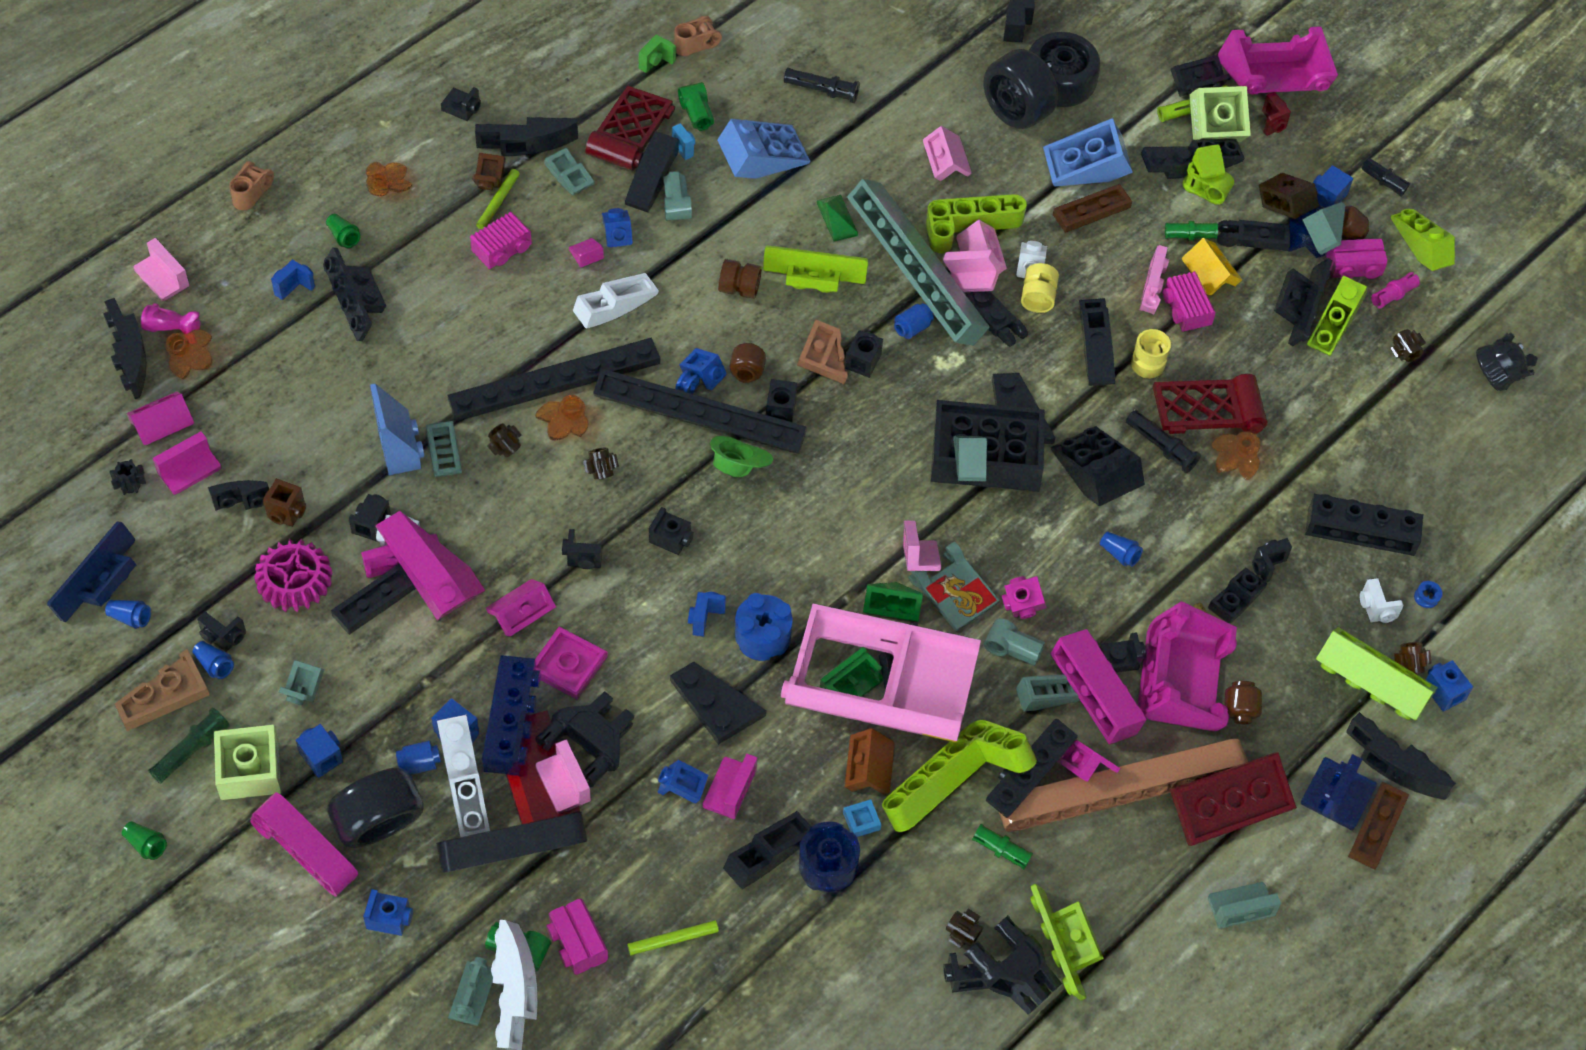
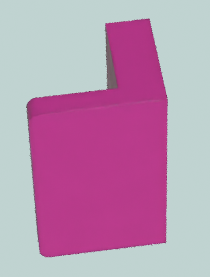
M177 391L126 413L144 445H148L194 424L182 394Z
M201 431L153 457L158 475L173 495L221 470L220 463L210 451L207 438Z
M531 579L485 609L489 614L496 616L505 635L510 637L556 608V605L545 584Z
M1077 739L1057 761L1086 782H1088L1100 762L1116 773L1121 769Z
M746 754L743 762L724 757L703 801V808L735 820L756 774L758 757Z

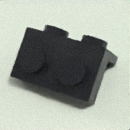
M1218 54L1177 65L1170 69L1179 97L1189 95L1190 98V94L1198 88L1225 86V83L1231 79L1229 74L1224 75Z

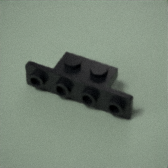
M332 247L328 256L324 259V271L328 275L333 291L336 293L341 309L344 311L356 341H363L372 326L367 312L383 313L386 304L369 267L346 266L339 249Z
M1330 258L1316 265L1312 269L1309 279L1294 268L1286 274L1274 311L1294 325L1288 342L1292 347L1301 341H1306L1312 333L1311 326L1319 312L1317 308L1325 293L1324 286L1331 275L1330 268L1333 260Z
M1054 719L1031 746L1037 759L1035 766L1022 773L1004 769L998 776L1001 781L987 796L986 802L1004 817L1009 818L1076 741L1078 735L1059 719Z

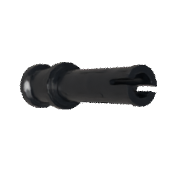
M787 68L784 75V83L828 93L830 98L840 97L850 100V103H855L859 94V81L852 83L840 80L838 76L827 78ZM800 78L807 79V80H811V81H815V82H818V84L812 83V82H808V81H804V80H801Z
M1137 409L1132 411L1127 417L1126 424L1163 451L1164 457L1168 460L1172 459L1179 464L1184 473L1190 472L1196 466L1201 454L1197 451L1192 452L1183 445V441L1180 438L1169 436Z

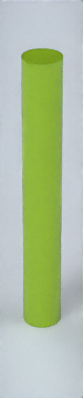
M511 169L478 220L476 226L479 229L487 227L519 177L520 173L518 170Z
M716 920L628 943V951L631 956L719 932Z

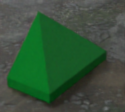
M841 195L817 200L818 208L833 242L858 236V231Z
M898 582L867 584L863 612L918 622L923 593Z

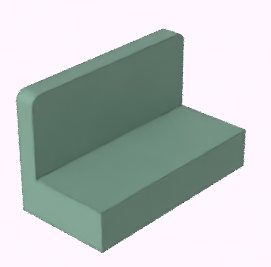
M1264 882L1210 893L1208 896V901L1219 929L1273 917L1281 905L1278 894L1269 895Z

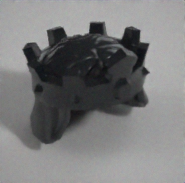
M1511 332L1497 339L1492 345L1479 347L1476 351L1478 364L1484 376L1497 391L1507 390L1513 382L1525 379V377L1535 373L1533 369L1528 370L1527 367L1536 366L1538 357L1533 354L1525 356L1522 351L1524 349L1523 345L1512 342L1515 336Z

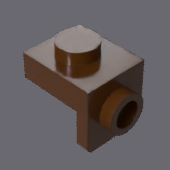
M479 153L476 174L472 176V180L478 185V188L490 191L493 190V187L500 188L506 160L504 156Z

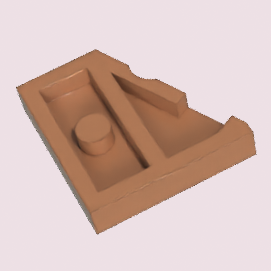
M815 319L797 366L845 384L848 374L844 369L843 361L845 356L840 344L842 341L840 329Z

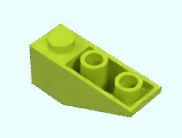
M1404 209L1401 213L1391 215V220L1418 262L1431 271L1455 264V236L1414 209Z
M1343 275L1307 345L1331 356L1367 294V286Z

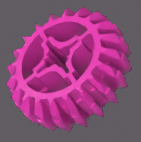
M289 539L288 545L283 546L278 541L277 549L274 550L268 547V555L260 556V563L256 564L254 580L257 584L258 593L262 595L266 603L271 602L274 609L282 606V610L286 612L290 607H293L298 612L299 606L304 605L309 610L310 602L313 601L319 604V595L326 596L327 587H331L333 573L332 568L329 566V558L324 556V551L321 548L316 549L312 542L305 546V542L302 539L297 544H294ZM302 563L312 566L315 570H310L309 567L303 566ZM272 581H278V584H282L285 587H278Z

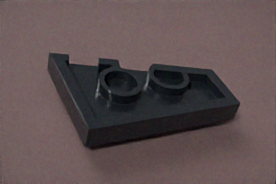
M1020 373L993 374L992 385L995 405L1039 409ZM1044 419V444H1054L1056 437Z
M692 662L670 675L671 683L718 745L766 716L765 709L696 662Z

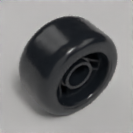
M1053 32L1040 37L1032 44L1029 51L1042 58L1055 76L1059 91L1056 107L1076 106L1086 101L1093 94L1097 86L1101 63L1099 54L1090 41L1070 32Z
M1016 49L1010 51L994 61L984 74V93L991 109L1001 121L1013 128L1027 129L1048 117L1058 104L1059 91L1053 72L1042 58L1029 50Z
M389 768L370 774L341 790L330 800L327 812L340 841L346 847L360 848L384 840L408 827L423 813L424 802L408 771L402 768Z

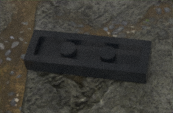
M399 563L332 609V617L350 635L416 588Z

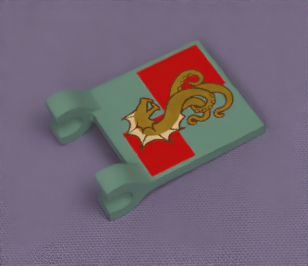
M954 541L945 548L946 552L943 553V557L951 565L929 578L926 571H910L912 574L908 578L915 587L924 592L957 632L999 604L1000 600L967 562L961 548Z

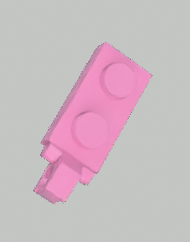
M1157 246L1151 259L1141 298L1140 311L1154 315L1161 301L1157 293L1160 294L1164 279L1160 278L1161 273L1165 274L1169 259L1165 258L1167 247Z

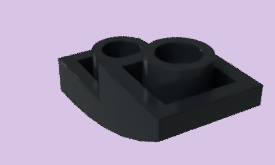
M244 480L217 484L208 487L215 511L230 508L240 502H243L245 510L263 506V499L269 490V486L264 481Z
M1245 567L1230 580L1228 586L1211 600L1208 609L1225 622L1231 624L1266 588L1267 583Z

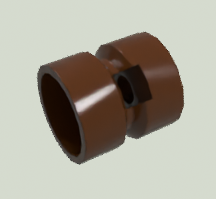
M725 259L719 278V292L733 295L738 291L742 297L755 299L760 285L762 266L750 263L742 266L740 261Z

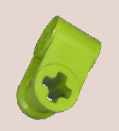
M1192 161L1187 168L1188 175L1182 183L1183 188L1187 192L1204 198L1212 204L1220 205L1225 201L1235 181L1227 172L1222 176L1202 179L1198 175V171Z

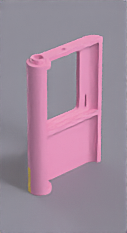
M812 604L794 673L790 681H784L781 698H786V705L957 743L981 640ZM823 638L892 654L894 659L883 699L878 701L807 685L805 679L816 640Z

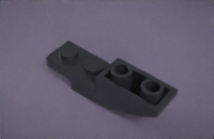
M527 117L526 125L476 124V147L501 149V156H523L550 151L578 139V118Z
M1237 139L1192 140L1189 146L1144 147L1140 153L1148 172H1164L1167 179L1185 178L1188 175V165L1192 162L1196 150L1200 147L1219 144L1225 168L1241 163L1245 159Z
M115 298L104 301L107 312L103 313L108 327H114L115 332H112L115 343L112 344L115 355H112L111 359L116 371L122 370L124 374L120 376L125 391L131 390L134 398L138 399L141 397L146 378L147 362L143 339L134 313L123 317Z
M1105 298L1079 300L1088 385L1115 384L1111 327Z
M1360 712L1351 720L1346 733L1364 748L1360 759L1387 779L1414 792L1443 800L1449 797L1456 783L1446 771L1440 770L1433 764L1423 751L1416 749L1412 744L1403 751L1394 739L1387 737L1378 729L1374 721L1366 718Z

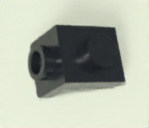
M569 529L568 539L563 538L562 555H567V566L580 567L582 569L601 568V544L576 543L575 529Z
M1288 538L1279 541L1271 540L1257 548L1252 566L1254 572L1260 575L1264 582H1270L1275 570L1274 565L1287 561L1292 549Z
M204 612L197 619L201 630L199 632L200 636L209 644L214 642L225 652L232 646L238 645L246 634L244 622L240 617H236L227 627L207 612Z

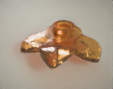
M373 162L366 168V176L368 177L366 186L372 195L385 196L389 191L404 192L410 189L412 184L403 179L407 173V167L404 164L393 162L384 166L379 162Z
M193 330L188 334H171L167 338L165 345L166 352L170 355V370L178 378L185 379L191 368L195 370L209 368L212 365V356L205 347L211 341L212 336L203 330ZM179 344H183L180 349L176 350Z
M568 395L561 402L550 401L540 407L535 414L537 419L549 423L547 433L550 440H562L570 433L581 437L588 429V420L584 415L585 404L575 395Z
M1242 432L1237 436L1223 434L1217 437L1211 444L1216 451L1220 452L1216 459L1217 472H1228L1238 468L1241 476L1245 480H1249L1259 469L1260 460L1257 453L1260 450V440L1254 433ZM1250 441L1252 445L1244 447L1242 442Z

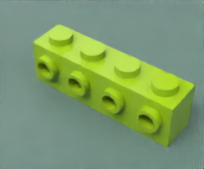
M1340 627L1332 631L1316 658L1317 661L1322 663L1320 666L1331 674L1339 673L1346 678L1345 682L1356 689L1360 690L1363 688L1370 692V697L1382 705L1387 703L1396 708L1395 712L1406 720L1412 718L1416 721L1438 688Z

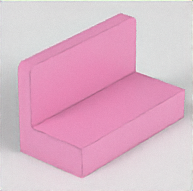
M940 126L923 139L936 179L942 181L956 170L967 177L972 174L958 135Z
M978 220L956 236L960 251L992 250L1002 265L1000 273L1007 269L995 228Z
M156 238L147 242L150 256L134 265V271L161 301H166L189 287L186 271Z
M992 250L946 252L943 259L951 272L952 278L963 292L994 290L1002 265Z
M904 521L903 548L907 571H940L941 561L937 541L919 540L916 522Z
M567 739L556 743L557 755L536 763L538 774L558 814L591 801L590 787Z

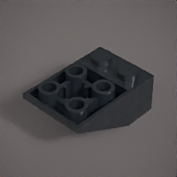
M1097 426L1087 428L1082 433L1066 438L1051 447V451L1084 496L1098 506H1102L1145 485L1141 457Z

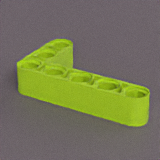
M977 720L969 724L959 733L957 743L951 741L947 743L884 799L882 807L894 830L904 832L914 827L985 762L1017 773L1026 772L1033 768L1037 759L1026 735L986 720Z

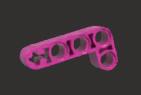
M275 792L252 814L250 821L253 827L266 839L273 837L331 895L338 896L358 876L355 867L279 793Z

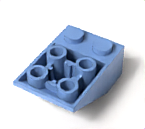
M730 119L717 140L735 177L756 179L810 163L792 125Z

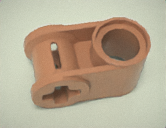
M702 16L686 23H680L675 27L674 45L678 55L689 56L705 49L714 48L721 42L722 35L718 30L714 29L712 26L713 22L709 16Z
M247 161L229 183L233 206L238 210L251 209L264 192L271 187L274 172L270 169L263 170L256 167L255 163Z

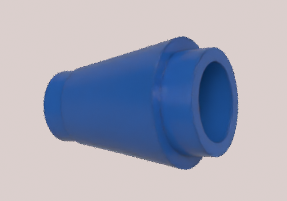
M1109 531L1103 535L1100 541V546L1123 566L1129 565L1133 567L1139 561L1143 552V548L1139 546L1137 541L1112 534Z
M109 600L105 613L107 616L137 629L148 624L151 617V608L144 601Z
M200 641L194 646L193 655L196 656L210 677L223 679L232 672L234 662L230 654L205 641Z

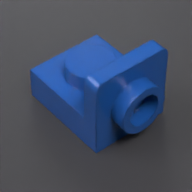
M695 348L679 364L682 372L689 370L692 376L698 375L708 390H713L727 375L718 354Z
M677 760L669 767L665 766L658 778V782L661 783L658 793L665 795L671 791L693 803H697L701 799L708 774Z

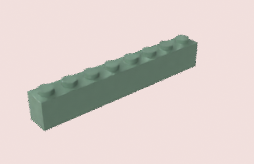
M862 178L847 198L954 342L974 346L990 328L884 186L879 182Z

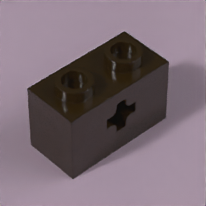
M1280 173L1259 184L1263 208L1296 219L1319 207L1318 193L1314 183Z

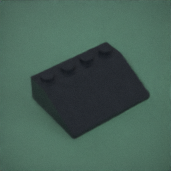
M937 400L930 482L1039 492L1044 470L1045 410ZM954 436H982L987 438L986 481H958Z

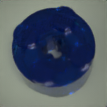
M818 823L810 828V831L801 840L798 862L799 871L807 886L812 890L824 892L841 890L850 886L857 874L860 844L856 835L852 831L850 832L843 828L844 825L840 823Z

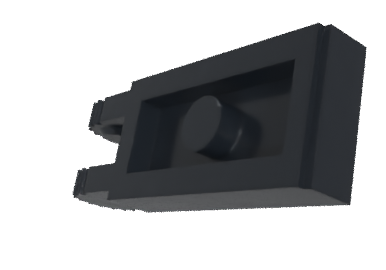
M1223 220L1218 223V230L1221 233L1218 234L1217 243L1226 247L1237 245L1283 251L1289 250L1290 225L1249 220Z
M990 291L970 292L966 295L990 328L988 330L995 337L998 336L1007 346L1010 347L1016 343L1015 337L1009 328L1021 339L1029 335L1025 325Z

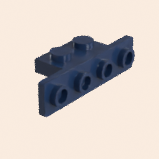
M117 521L47 602L49 608L60 621L67 622L83 602L102 607L135 568L136 563L132 558L123 556L135 542V538L122 522Z

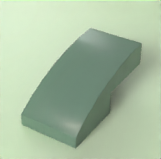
M567 148L545 158L544 164L571 195H575L594 185L595 182L582 163L577 164Z

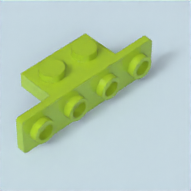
M770 245L765 247L763 270L787 274L786 285L792 286L795 289L812 288L818 289V291L823 293L838 291L840 281L865 284L867 258Z
M1033 884L1030 886L1033 892V896L1030 897L1031 903L1036 912L1042 915L1044 922L1041 923V928L1045 937L1048 940L1051 939L1054 950L1051 951L1053 959L1059 968L1062 967L1065 977L1062 978L1063 985L1069 995L1073 994L1082 1001L1087 996L1077 971L1104 959L1083 905L1078 901L1053 913L1045 890L1039 885Z

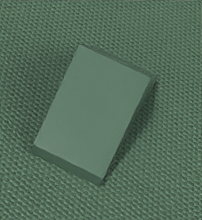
M1343 202L1323 208L1303 219L1312 241L1321 255L1341 245L1345 204Z
M954 436L958 481H986L987 438L982 436Z

